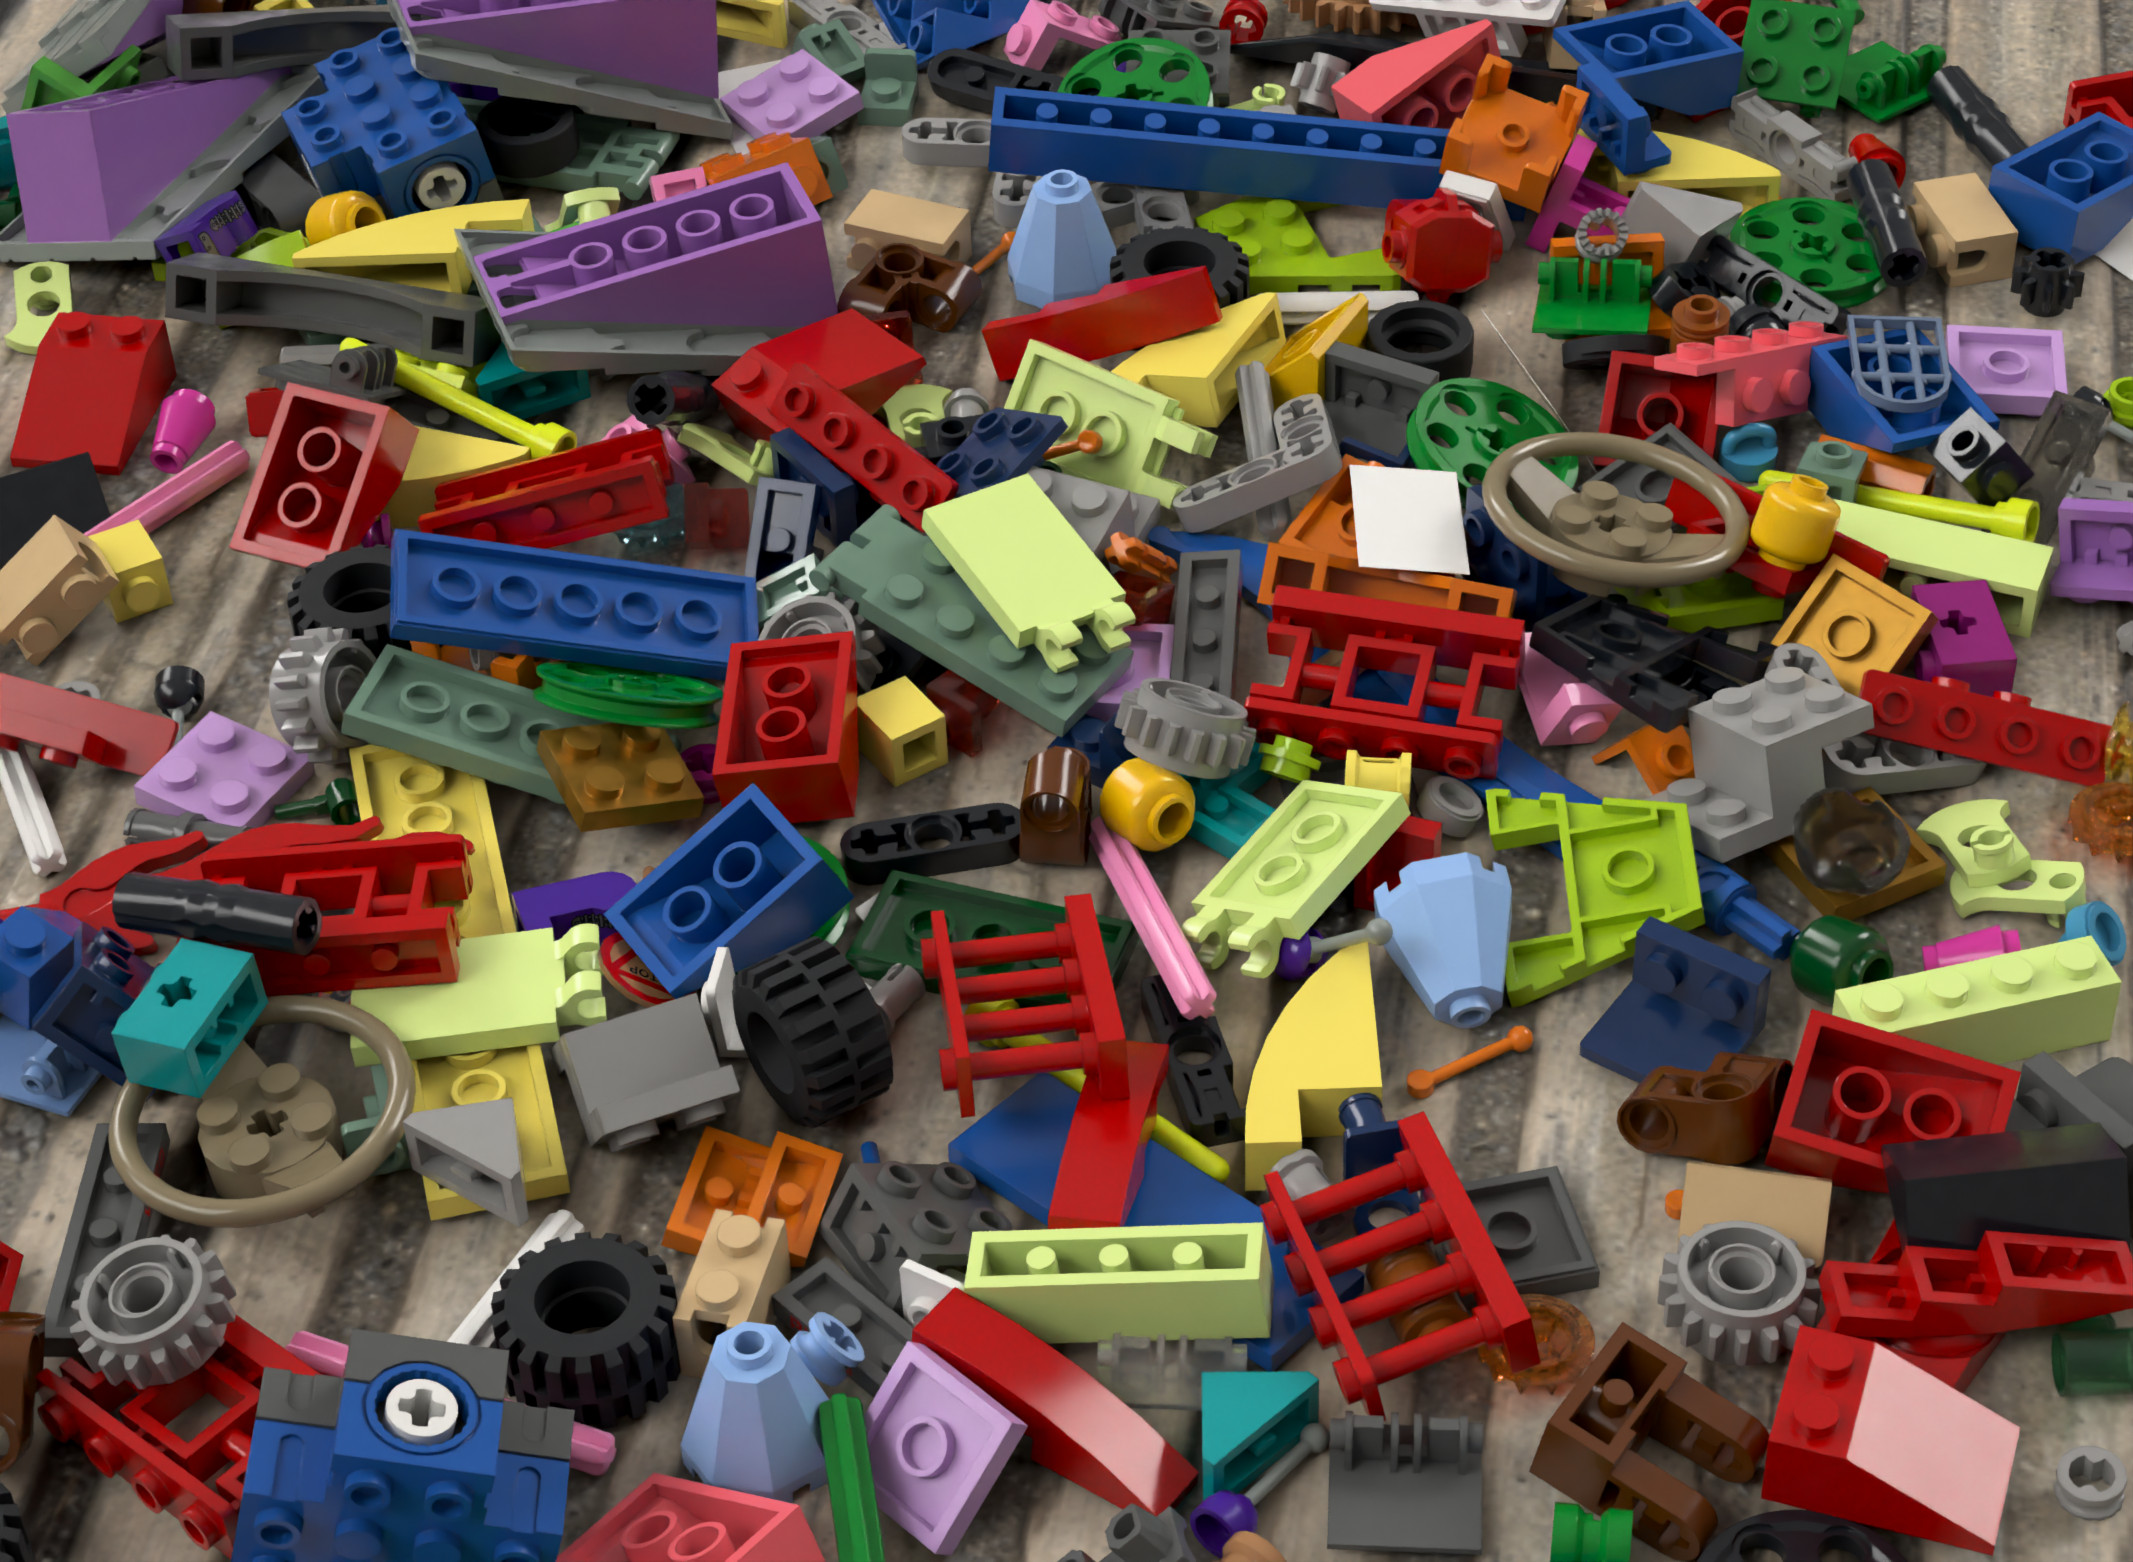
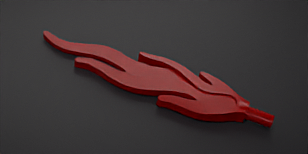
M377 816L370 817L353 825L275 823L253 828L235 835L189 861L187 860L206 849L208 841L202 831H194L166 840L126 845L94 860L61 885L40 894L39 903L26 905V907L65 911L98 931L103 926L109 927L121 934L135 948L134 955L153 954L157 952L159 947L151 935L121 928L115 922L112 912L113 895L119 880L126 873L149 874L154 870L187 861L179 866L151 875L185 880H203L200 864L203 855L206 853L370 841L382 834L384 826ZM439 831L412 832L398 838L449 834ZM465 839L467 853L472 855L475 852V847L470 840ZM20 907L0 910V919L5 921Z

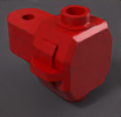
M1437 188L1433 197L1429 199H1393L1387 207L1385 233L1382 239L1383 259L1385 263H1389V267L1402 276L1419 292H1426V297L1433 302L1446 303L1451 294L1464 293L1488 280L1491 263H1498L1501 259L1503 241L1500 231L1494 230L1493 223L1479 215V212L1464 200H1458L1457 195L1448 188Z

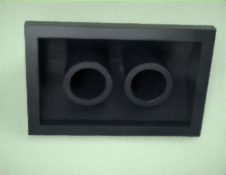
M89 452L0 477V570L53 515H56L83 534L111 516Z
M2099 1122L1883 1144L1881 1147V1155L1902 1253L1906 1245L1977 1251L1985 1231L2126 1241L2131 1253L2127 1157Z

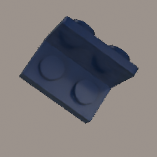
M995 407V409L986 412L978 418L973 425V432L956 450L943 456L936 466L959 484V489L953 498L956 499L1024 475L1032 466L1040 468L1045 462L1042 455L1065 432L1068 425L1061 416Z
M790 427L770 435L774 478L822 486L816 528L836 547L844 541L850 542L851 534L883 505L870 497L867 488L851 478L846 472H840L830 463L831 460L829 458L825 459L819 450L808 444Z
M1477 484L1467 488L1466 513L1463 517L1470 575L1462 574L1463 580L1518 591L1512 619L1525 620V633L1533 631L1534 623L1588 597L1583 591L1576 590L1558 580L1553 575L1554 567L1529 555L1502 534L1491 520L1484 506L1482 485Z
M1649 916L1636 932L1632 981L1581 1040L1579 1054L1585 1059L1638 1083H1641L1650 1071L1659 1066H1673L1680 1069L1706 1072L1711 1066L1714 1057L1720 1051L1744 1054L1764 1029L1771 969Z
M82 922L74 932V966L33 1017L32 1029L118 1085L123 1086L127 1077L111 1032L114 1030L119 1017L131 1007L150 981L156 967L161 963H158L154 968L134 955L135 948L115 930L103 926L98 931L89 924ZM154 1088V1089H153V1091L150 1093L149 1097L147 1098L146 1102L148 1101V1099L151 1097V1095L155 1092V1090H156L157 1088Z

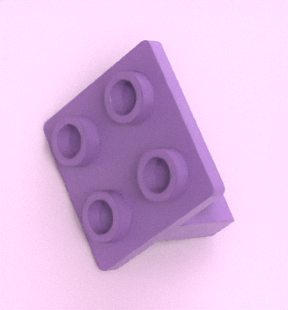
M2063 498L2058 507L2060 564L2049 582L2050 595L2069 597L2070 600L2077 603L2113 600L2127 601L2133 604V502Z

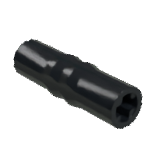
M1950 65L1940 69L1931 77L1927 86L1929 100L1950 123L1954 133L1965 142L1967 149L1976 155L1990 172L1993 165L2030 147L2013 127L2010 118L2000 111L1998 104L1993 99L1987 97L1963 68Z
M1879 159L1863 160L1849 171L1846 178L1847 188L1857 212V220L1863 228V235L1871 248L1880 275L1884 278V281L1893 287L1910 286L1918 282L1924 276L1927 269V258L1915 231V223L1909 215V209L1901 196L1888 164Z
M669 371L659 375L640 377L630 386L627 394V405L630 413L638 421L650 425L680 426L690 422L703 421L711 418L712 414L717 412L721 402L711 386L713 383L711 377L682 371Z
M129 872L119 880L112 900V912L115 922L121 928L182 937L203 943L213 942L223 947H249L305 956L316 946L322 927V914L316 899L255 890L240 884H219L209 879L185 880Z

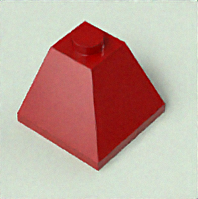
M1612 350L1598 433L1615 434L1645 440L1671 422L1714 459L1719 424H1715L1717 373L1697 377L1654 369V355ZM1594 456L1593 465L1607 467L1617 459Z

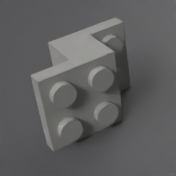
M1032 466L1027 473L1121 586L1128 572L1119 568L1118 565L1111 564L1105 558L1104 550L1112 545L1110 536L1121 531L1128 535L1129 538L1134 536L1141 540L1142 543H1146L1150 530L1156 526L1161 517L1160 499Z
M1797 667L1775 668L1767 672L1765 678L1743 687L1719 690L1713 694L1712 699L1687 708L1695 778L1674 781L1668 785L1667 790L1642 800L1687 804L1694 849L1720 863L1828 820L1822 748L1874 728L1872 703L1845 692L1840 686L1830 685L1812 677Z
M696 993L565 1033L550 1049L558 1076L567 1073L590 1147L608 1142L611 1153L651 1141V1137L660 1134L657 1126L670 1121H674L677 1132L712 1122L717 1119L716 1116L726 1113L724 1103L740 1092L732 1064L720 1068Z

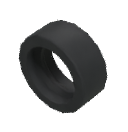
M501 96L489 102L477 115L475 126L479 132L493 172L497 175L514 179L546 176L565 168L578 155L580 142L576 114L572 105ZM543 132L531 136L513 137L524 133Z
M1414 300L1396 303L1384 308L1370 320L1366 335V350L1439 372V382L1453 378L1470 377L1473 364L1474 329L1468 317L1456 308L1439 302ZM1425 344L1442 348V350L1422 354L1405 352L1397 348L1404 345Z

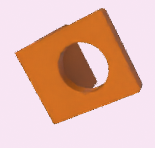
M1647 724L1591 757L1595 765L1627 750L1652 795L1667 790L1668 785L1674 781L1695 778L1691 739L1682 725L1668 733H1664Z

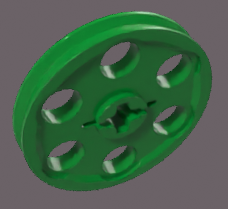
M1159 38L1125 39L1105 45L1091 52L1072 67L1058 89L1060 93L1078 94L1083 89L1096 88L1100 90L1097 96L1214 106L1209 76L1201 60L1186 47ZM1128 60L1142 62L1140 67L1131 72L1123 73L1116 70L1121 63ZM1180 69L1189 72L1179 82L1172 83L1163 80L1164 76L1173 70Z
M1809 197L1786 198L1767 202L1744 213L1737 220L1730 234L1731 241L1736 242L1804 284L1816 282L1826 285L1825 287H1809L1843 308H1850L1865 303L1878 296L1889 285L1880 275L1868 242L1848 239V237H1861L1865 239L1863 228L1857 220L1856 209L1849 204ZM1807 220L1816 222L1818 224L1807 225L1802 224L1798 221ZM1763 234L1773 238L1760 239L1755 238L1752 235ZM1853 268H1865V269H1869V270H1871V271H1873V272L1861 273V272H1856V271H1854V270H1852V269H1853ZM1773 281L1768 284L1763 290L1761 298L1777 304L1782 296L1781 283Z
M1453 378L1433 385L1423 394L1408 421L1406 440L1410 455L1418 469L1457 473L1461 508L1466 510L1467 488L1473 485L1465 479L1464 475L1472 476L1483 482L1485 473L1492 461L1509 447L1533 437L1564 433L1566 431L1541 405L1510 387L1484 379ZM1445 403L1454 404L1462 408L1468 416L1454 413ZM1498 412L1512 415L1518 420L1520 425L1506 421ZM1428 435L1442 438L1451 448H1444L1435 444ZM1577 456L1554 457L1552 459L1556 465L1545 463L1542 460L1538 461L1571 489L1573 488L1579 470ZM1511 503V505L1513 506V508L1515 509V511H1516L1527 523H1529V522L1524 518V516L1517 510V508Z
M574 661L547 662L538 665L536 668V674L543 681L542 686L534 689L533 698L546 706L563 712L602 721L655 728L696 729L715 726L720 722V715L714 711V704L723 699V691L709 683L694 678Z

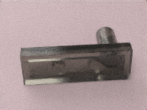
M2057 390L2054 391L2020 456L2035 475L2011 496L2039 503L2040 520L2033 543L2048 545L2058 525V507L2063 498H2072L2082 478H2091L2096 468L2094 455L2112 422L2111 409ZM1981 530L1983 532L1991 533L1990 530Z

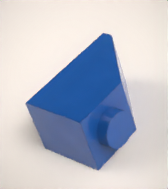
M21 906L0 924V1013L28 1030L32 1028L33 1017L74 966V932L82 923L80 920L65 911Z

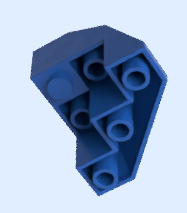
M1030 0L871 1L893 40L898 45L906 43L907 49H912L916 52L917 71L928 68L930 61L937 54L953 48L972 50L1007 34L1010 28L1019 21Z

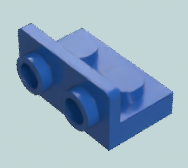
M1597 61L1578 66L1576 88L1589 93L1580 128L1592 141L1597 143V147L1623 175L1640 174L1647 172L1649 169L1670 164L1672 152L1652 132L1650 119L1644 107L1639 106L1622 88L1620 82L1613 79Z

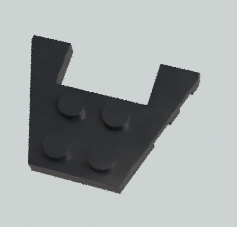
M1593 594L1534 623L1529 643L1531 648L1550 659L1553 663L1567 670L1655 729L1664 733H1668L1689 721L1687 708L1696 705L1699 695L1660 678L1668 676L1674 670L1695 660L1751 684L1764 678L1773 653L1778 648L1776 645L1759 641L1756 652L1727 644L1729 632L1706 626L1693 634L1667 627L1670 615Z

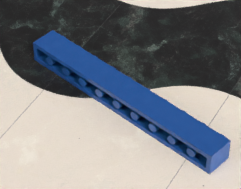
M995 86L988 171L1044 176L1052 171L1065 169L1087 178L1088 181L1387 209L1390 201L1393 199H1429L1433 197L1436 189L1440 188L1439 185L1444 176L1439 173L1450 129ZM1503 199L1510 220L1524 222L1526 208Z

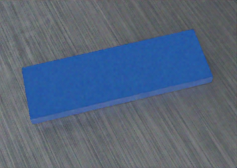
M395 529L391 541L390 638L726 681L731 643L758 641L759 639L756 578Z
M1047 1073L1037 1074L948 1144L949 1162L967 1169L976 1180L1048 1226V1214L1058 1171L1080 1094ZM1149 1139L1145 1149L1144 1178L1124 1227L1264 1223L1260 1208L1154 1140ZM1264 1224L1275 1280L1270 1338L1220 1340L1268 1372L1276 1370L1315 1335L1307 1309L1315 1306L1311 1294L1298 1298L1283 1261V1256L1291 1253L1287 1242L1274 1246ZM1311 1240L1315 1251L1324 1249L1323 1247H1321L1320 1245ZM1354 1268L1329 1278L1340 1304L1358 1297L1364 1291L1365 1274L1360 1270Z

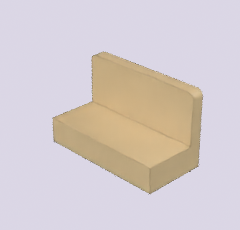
M1688 1160L1678 1241L1682 1235L1691 1237L1706 1224L1712 1225L1725 1221H1748L1771 1227L1786 1238H1792L1797 1242V1249L1802 1257L1812 1258L1815 1262V1268L1820 1267L1824 1256L1832 1180Z

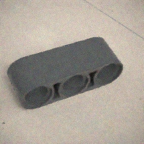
M269 151L245 170L242 183L232 190L237 191L257 225L258 231L269 227L289 233L300 230L306 238L305 221L308 211L318 199L322 198L320 193L272 151Z

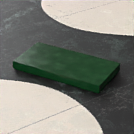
M892 870L847 951L845 958L861 977L877 981L882 979L888 970L897 963L902 964V969L906 965L911 966L922 977L925 991L940 995L937 978H924L920 939L933 938L931 911L944 910L949 942L1054 931V924L1066 922L1065 907ZM1096 914L1115 991L1139 942V933L1131 921ZM1056 957L955 969L956 978L1059 967L1062 964L1058 963ZM1065 993L1014 999L1018 1003L1019 1009L1070 1003V1000L1066 999Z

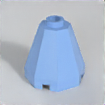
M1060 169L1044 175L1032 186L1007 256L1008 275L1010 281L1013 282L1017 300L1042 309L1047 303L1097 294L1104 285L1110 284V262L1113 256H1117V249L1087 178L1077 175L1073 171Z
M1468 852L1411 862L1399 871L1401 884L1389 892L1386 881L1374 890L1375 919L1382 918L1387 920L1393 929L1392 938L1383 946L1435 1020L1462 1029L1480 1026L1490 1019L1491 1014L1502 1007L1512 920V888L1506 866L1493 862L1492 872L1483 868L1479 856Z
M744 1321L716 1337L680 1446L683 1464L693 1477L696 1472L702 1479L703 1484L792 1503L794 1502L793 1492L810 1483V1491L812 1492L828 1483L818 1408L820 1403L830 1399L794 1348L775 1325Z

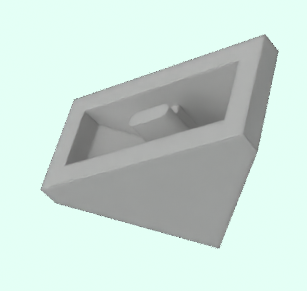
M1640 181L1621 218L1624 217L1625 225L1628 226L1627 234L1661 232L1665 240L1664 266L1667 267L1669 264L1688 261L1698 264L1699 260L1704 261L1709 258L1711 252L1707 250V246L1716 235L1728 238L1743 211V207L1740 202Z
M512 1098L414 1112L402 1121L412 1170L519 1228L529 1219L522 1150Z

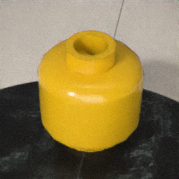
M349 190L330 194L318 199L309 209L305 221L306 236L311 246L337 235L386 221V218L378 202L365 192Z
M1794 474L1791 482H1775L1766 487L1750 532L1752 540L1760 548L1758 554L1762 559L1775 566L1798 571L1805 570L1806 564H1815L1824 560L1841 515L1839 505L1826 495L1829 488L1827 484L1810 476Z
M1137 757L1122 763L1113 770L1105 781L1100 794V814L1104 824L1113 832L1141 850L1157 852L1177 843L1191 829L1195 814L1196 797L1191 784L1181 775Z

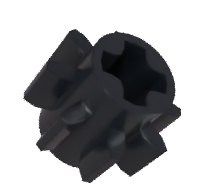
M2053 247L2039 248L2034 250L2030 256H2022L2021 267L2013 269L2010 292L2021 294L2020 305L2030 314L2038 317H2054L2061 314L2065 308L2072 309L2074 298L2081 297L2085 273L2073 271L2075 259L2066 251Z

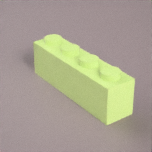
M1833 499L1841 509L1840 521L1836 531L1889 557L1890 562L1882 580L1883 583L1911 599L1912 585L1986 580L2006 632L2030 638L2046 596L2054 547Z
M2091 935L1835 990L1832 1015L1998 1065L2034 1057L2043 1051L2048 1054L2110 1040L2122 982Z
M1263 1222L972 1232L964 1290L968 1295L1018 1323L1047 1344L1270 1338L1275 1280Z

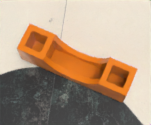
M1269 542L1257 603L1271 605L1276 586L1284 585L1512 618L1518 591L1419 571L1359 567L1358 559Z

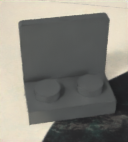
M887 1161L885 1163L851 1162L817 1230L851 1276L904 1319L899 1268L907 1259L935 1271L938 1265L967 1266L972 1232L1011 1231L1012 1225L1003 1214L994 1208L976 1185L975 1177L962 1166L950 1162L940 1164H904L898 1161Z

